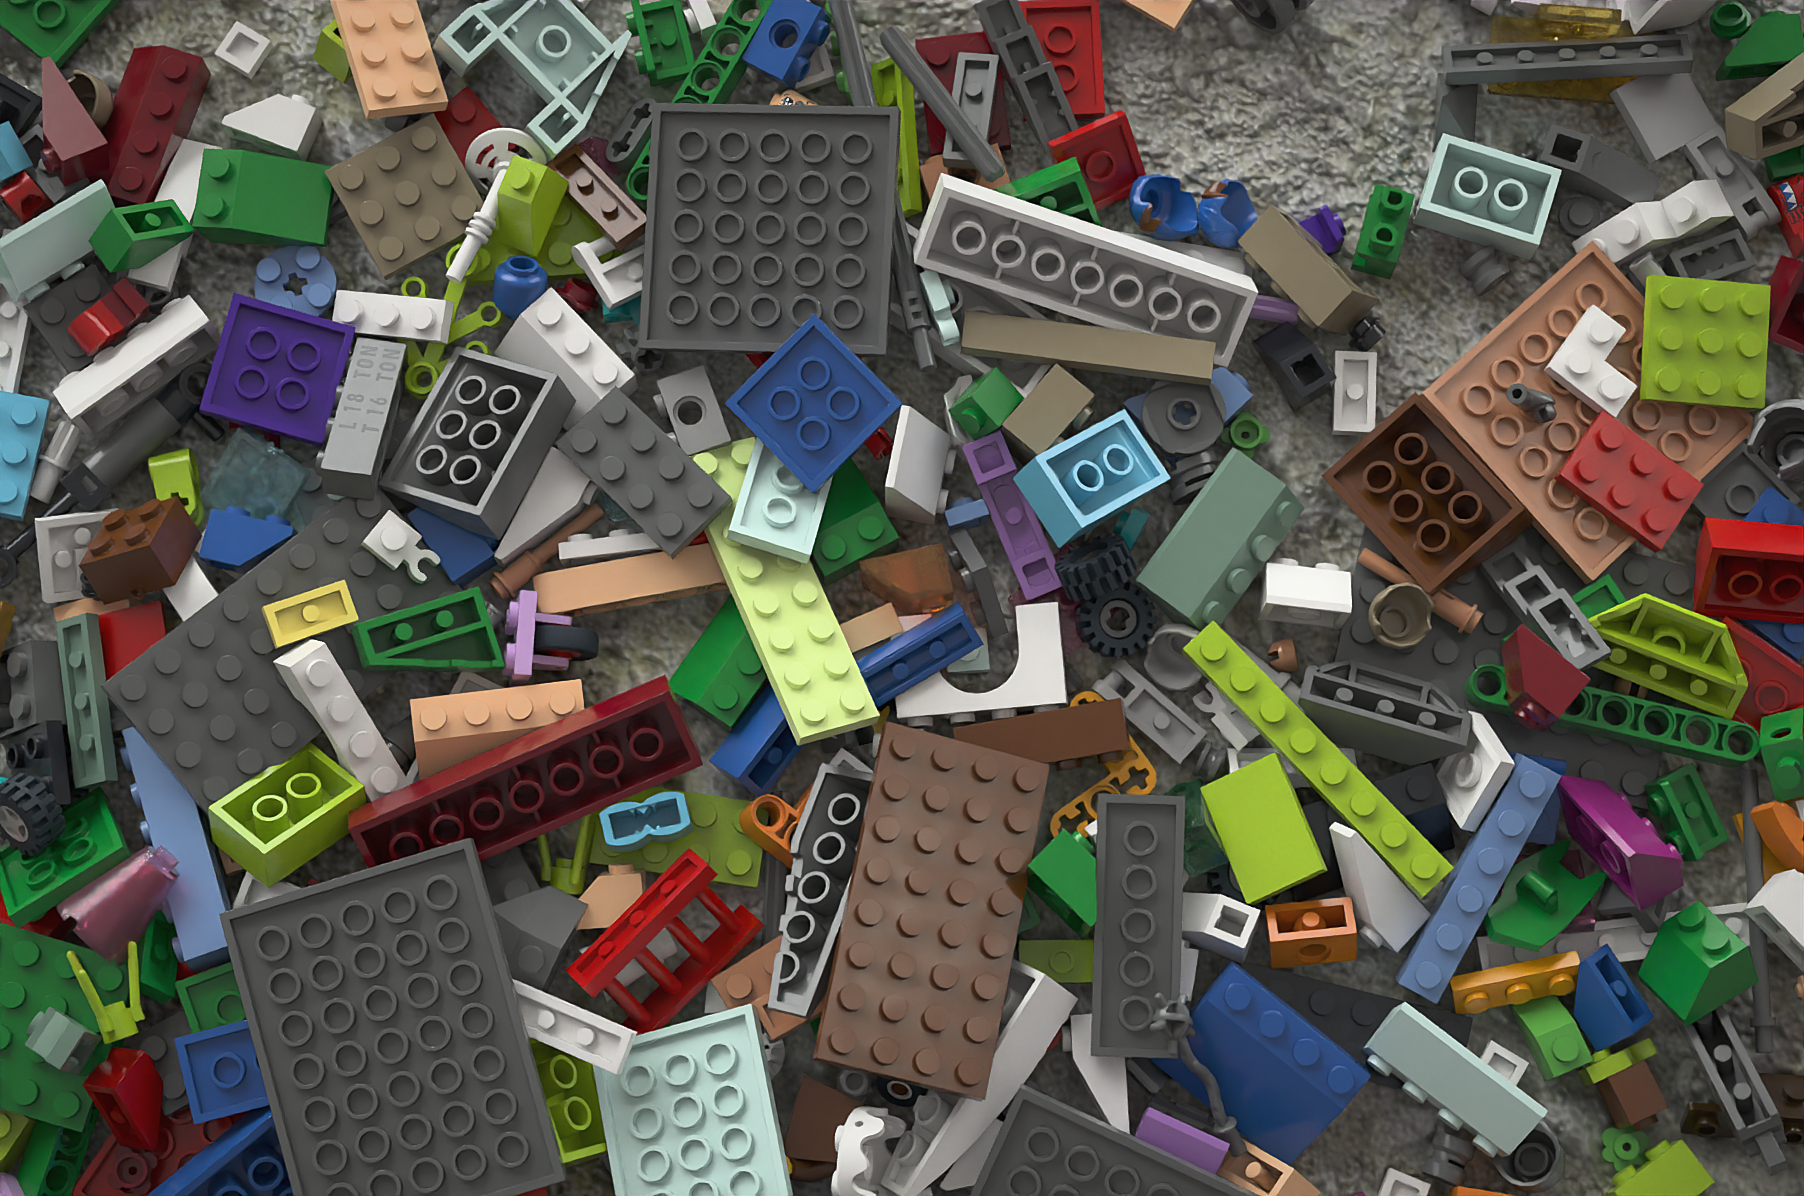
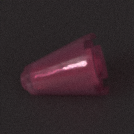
M147 845L64 899L57 906V910L64 920L72 915L78 922L76 924L77 927L73 931L100 956L109 962L115 958L117 966L121 967L128 960V943L134 941L138 944L180 874L175 867L179 864V861L162 845L156 850Z

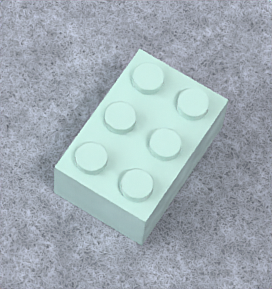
M1443 133L1435 150L1413 223L1484 246L1492 245L1494 249L1530 260L1540 244L1562 170Z

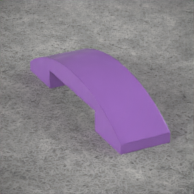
M999 430L962 446L1026 600L1029 601L1062 587L1054 569L1056 561L1036 514L1013 480V477L1018 472L1001 431Z

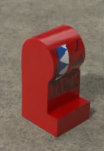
M1798 174L1774 184L1766 190L1780 212L1781 221L1777 224L1794 259L1804 256V177Z

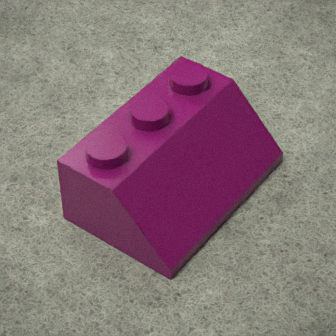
M1561 775L1556 786L1568 834L1640 911L1684 886L1680 868L1684 865L1680 853L1671 843L1665 845L1659 839L1655 827L1646 817L1640 819L1634 813L1630 801L1622 792L1616 794L1605 781Z

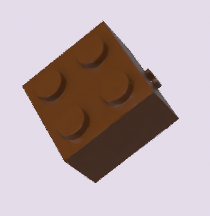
M177 496L162 501L152 499L141 507L128 511L118 509L108 514L103 519V525L96 537L88 544V550L78 566L104 605L128 598L134 601H141L146 593L176 585L202 535Z

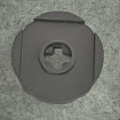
M1160 379L1152 386L1144 400L1141 423L1148 440L1163 455L1171 458L1176 456L1187 458L1207 451L1218 440L1225 422L1226 407L1221 393L1212 383L1210 386ZM1182 405L1185 411L1193 410L1195 415L1190 418V424L1183 425L1181 422H1175L1173 416L1176 415L1177 406Z

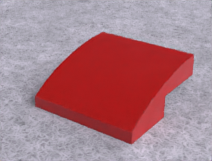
M161 601L98 615L106 681L168 634L164 604Z

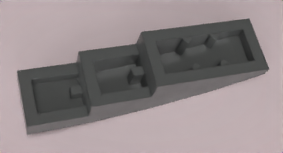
M983 0L973 5L994 54L999 55L1000 67L1043 152L1048 153L1050 150L1047 142L1079 129L1051 61L1047 62L1032 24L1028 26L1018 0Z
M1739 228L1669 253L1663 260L1657 261L1667 276L1725 281L1756 265ZM1632 271L1628 272L1625 277L1645 298V288Z
M1517 542L1508 545L1480 563L1481 572L1522 623L1580 671L1583 672L1611 656L1612 651L1566 590L1564 588L1558 590L1540 564L1534 566Z

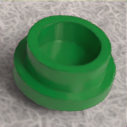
M1727 1L1719 4L1710 17V29L1715 36L1721 39L1732 40L1740 38L1751 27L1750 13L1741 3L1736 1Z

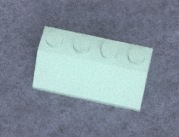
M1406 1002L1391 1010L1362 1049L1370 1056L1367 1060L1369 1065L1386 1077L1390 1073L1397 1076L1405 1083L1402 1089L1409 1096L1422 1104L1427 1099L1440 1109L1437 1116L1444 1123L1457 1131L1462 1126L1475 1136L1472 1143L1492 1158L1496 1154L1501 1157L1509 1156L1548 1112L1539 1103Z

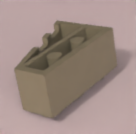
M1804 52L1724 110L1727 149L1759 160L1804 144Z
M1271 205L1237 241L1247 251L1243 255L1244 259L1258 272L1261 273L1265 270L1273 279L1270 283L1273 290L1286 301L1291 298L1300 307L1297 312L1298 316L1312 329L1320 327L1347 335L1350 329L1380 300L1371 291L1369 293L1362 291L1348 277L1351 272L1343 265L1339 267L1321 249L1323 246L1285 210Z

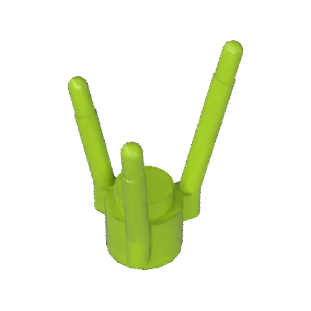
M598 811L582 817L574 858L557 857L556 866L551 864L546 833L537 837L542 862L541 880L550 881V885L568 894H583Z
M130 941L128 943L129 1008H126L124 1000L104 1007L74 951H68L66 956L97 1018L104 1044L139 1033L135 1022L143 1020L145 1017L140 1005L136 942Z

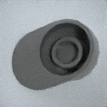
M1543 1119L1509 1156L1501 1157L1498 1154L1494 1158L1489 1156L1501 1175L1514 1188L1528 1194L1543 1193L1553 1188L1560 1181L1565 1171V1153L1560 1142Z

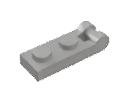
M1717 125L1684 146L1682 151L1702 180H1717L1734 216L1729 218L1733 223L1734 230L1739 228L1745 242L1757 236L1758 230L1764 226L1770 228L1781 221L1778 208L1742 156L1735 151L1727 149L1726 133L1720 125ZM1750 202L1756 208V213L1751 216L1743 208Z
M1118 657L1109 667L1111 672L1103 681L1098 679L1090 690L1099 694L1104 700L1121 698L1124 702L1127 722L1179 767L1204 739L1207 732L1127 662ZM1123 682L1133 688L1125 699L1116 692Z

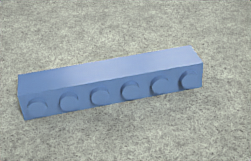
M134 727L124 729L122 733L126 745L120 747V753L128 771L133 770L136 783L130 785V790L137 808L143 807L146 821L140 823L141 831L146 844L149 847L152 845L154 847L157 859L151 860V867L159 885L164 884L167 897L161 899V904L168 923L174 922L177 937L172 938V945L176 957L180 963L185 961L195 973L230 962L231 958L219 914L232 910L215 846L212 842L206 815Z
M1517 753L1514 757L1515 766L1511 771L1510 777L1504 782L1492 802L1490 810L1484 816L1476 831L1473 832L1433 905L1430 917L1424 922L1394 977L1399 984L1436 1004L1561 778V775L1524 755Z

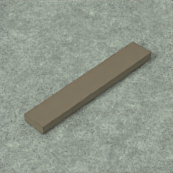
M966 310L960 354L1052 366L1057 363L1061 367L1210 386L1216 342Z

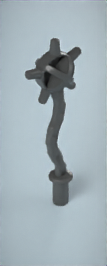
M1157 993L1154 999L1158 1008L1156 1014L1152 1017L1153 1024L1150 1025V1031L1157 1032L1163 1040L1168 1042V1053L1170 1055H1176L1178 1049L1183 1062L1189 1070L1201 1079L1208 1093L1213 1118L1216 1121L1213 1132L1216 1135H1220L1224 1142L1230 1144L1228 1150L1233 1157L1243 1155L1247 1151V1146L1236 1129L1237 1120L1234 1117L1226 1116L1220 1096V1089L1215 1077L1206 1066L1199 1063L1187 1041L1186 1036L1193 1037L1195 1035V1030L1191 1028L1193 1019L1190 1017L1189 1010L1185 1006L1188 1000L1187 995L1181 994L1177 1001H1166L1161 993Z

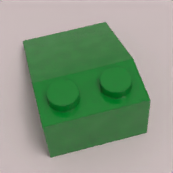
M204 148L192 227L210 243L326 247L334 188L324 171L333 166L247 150Z
M852 458L833 475L810 556L825 587L899 549V536Z

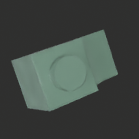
M49 1007L45 1013L39 1012L31 1021L26 1031V1034L30 1037L25 1046L41 1055L46 1062L59 1070L79 1075L102 1037L61 1011Z

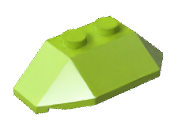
M1646 593L1588 619L1612 651L1611 656L1593 665V667L1725 719H1732L1748 688V681L1726 624Z

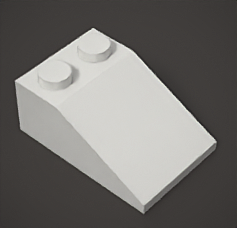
M906 405L901 406L885 484V513L889 517L934 525L936 513L944 514L949 490L942 489L944 473L953 474L957 450L950 449L951 436L912 407Z

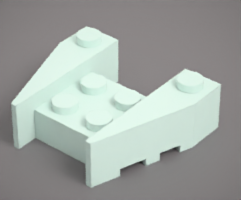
M489 0L467 8L439 34L432 49L462 77L494 48L548 104L523 130V132L532 136L541 145L548 163L570 146L585 128L632 34L627 30L611 44L570 0Z

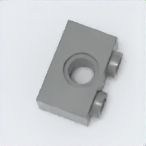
M704 365L656 381L660 394L653 396L660 419L669 418L673 432L667 435L688 456L732 445ZM687 410H697L702 414L700 421L693 425L682 423L680 417Z

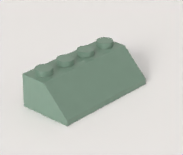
M1232 448L1135 581L1173 623H1185L1200 632L1213 620L1220 626L1305 507L1286 484L1242 452Z

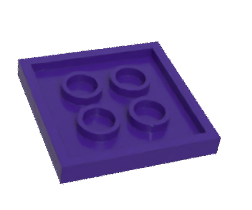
M234 293L199 413L322 448L327 420L331 417L336 389L341 383L356 328Z

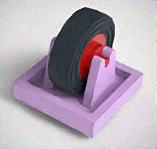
M520 590L517 601H510L509 610L506 612L505 635H512V643L506 644V651L503 653L506 667L502 669V676H509L510 688L527 686L532 669L567 671L568 664L571 661H584L597 657L599 651L598 634L587 629L571 626L572 617L536 613L538 591Z

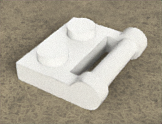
M645 234L638 238L643 244H645ZM603 236L591 243L583 241L573 246L571 252L576 264L581 269H584L605 305L611 310L641 295L644 245L601 264L598 257L616 249Z

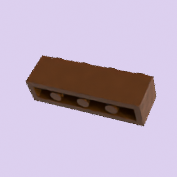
M1121 698L953 728L955 740L1048 765H1056L1057 772L1081 768V760L1097 757L1098 764L1124 760L1123 752L1132 751L1124 702Z

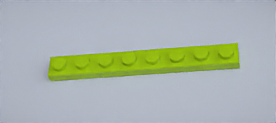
M1214 620L1182 649V653L1337 814L1364 839L1372 850L1420 899L1454 868Z

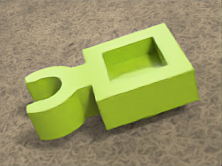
M1650 1037L1614 1054L1607 1047L1592 1054L1593 1061L1589 1062V1066L1579 1070L1578 1073L1586 1087L1657 1054V1051Z

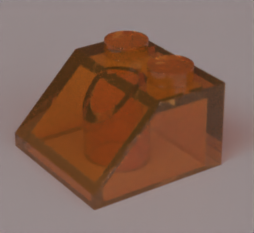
M942 543L859 561L862 588L883 601L892 603L893 607L908 616L932 614L933 616L953 604L954 591Z

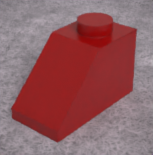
M113 1047L107 1060L98 1064L82 1085L121 1146L153 1151L158 1144L163 1080L154 1067L153 1059L145 1051Z

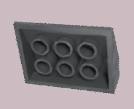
M457 346L378 485L382 489L467 531L500 540L575 405L576 399L557 374Z

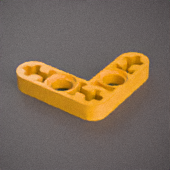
M1083 691L1072 699L1069 707L1077 706L1083 701L1085 704L1105 700L1095 692ZM1131 736L1132 751L1123 752L1124 760L1101 764L1108 773V776L1053 815L1049 825V833L1052 840L1059 834L1058 831L1061 828L1060 819L1065 817L1067 821L1071 822L1081 815V812L1075 808L1080 804L1083 805L1087 817L1094 822L1097 819V813L1091 807V798L1099 792L1120 794L1110 783L1116 780L1120 788L1128 782L1130 778L1128 771L1132 769L1137 774L1143 771L1147 774L1144 780L1146 788L1141 790L1139 786L1135 785L1127 790L1125 794L1149 795L1153 791L1157 781L1156 772ZM1085 820L1076 827L1075 831L1080 833L1085 839H1088L1089 836L1084 829L1088 826V822Z

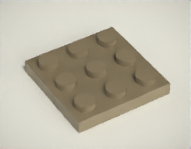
M434 113L324 171L385 281L467 237L464 232L466 228H471L469 222L475 220L473 218L474 213L480 212L484 204Z

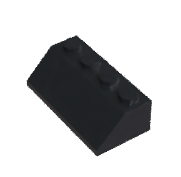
M1431 762L1371 782L1439 853L1455 848L1447 802ZM1324 799L1305 805L1302 809L1328 871L1291 887L1290 891L1294 902H1303L1344 887L1329 827L1334 822H1337L1345 827L1352 828Z

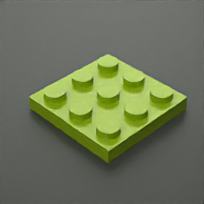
M1662 275L1647 276L1640 401L1755 411L1765 409L1771 285Z

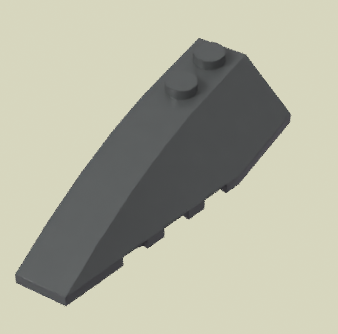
M824 763L820 766L791 843L790 854L793 856L791 875L786 877L785 892L788 894L785 915H781L779 932L782 934L780 952L775 954L768 1008L772 1011L810 1019L827 992L873 773Z

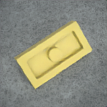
M345 580L263 606L261 609L275 649L355 623L359 620Z

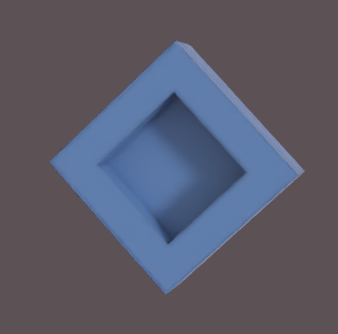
M973 497L962 498L952 502L949 505L950 509L944 511L943 521L947 531L962 525L965 530L988 524L989 512L984 498L974 501Z

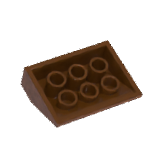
M1415 392L1329 468L1322 477L1429 595H1432L1501 551L1532 524L1533 519L1518 500L1443 420L1425 407L1417 398L1419 395Z

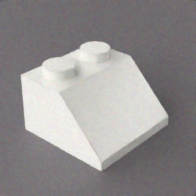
M1276 558L1273 560V563H1266L1262 571L1257 620L1339 630L1342 628L1352 609L1350 572L1340 571V566L1329 563L1315 564V568L1298 566V561L1287 558Z

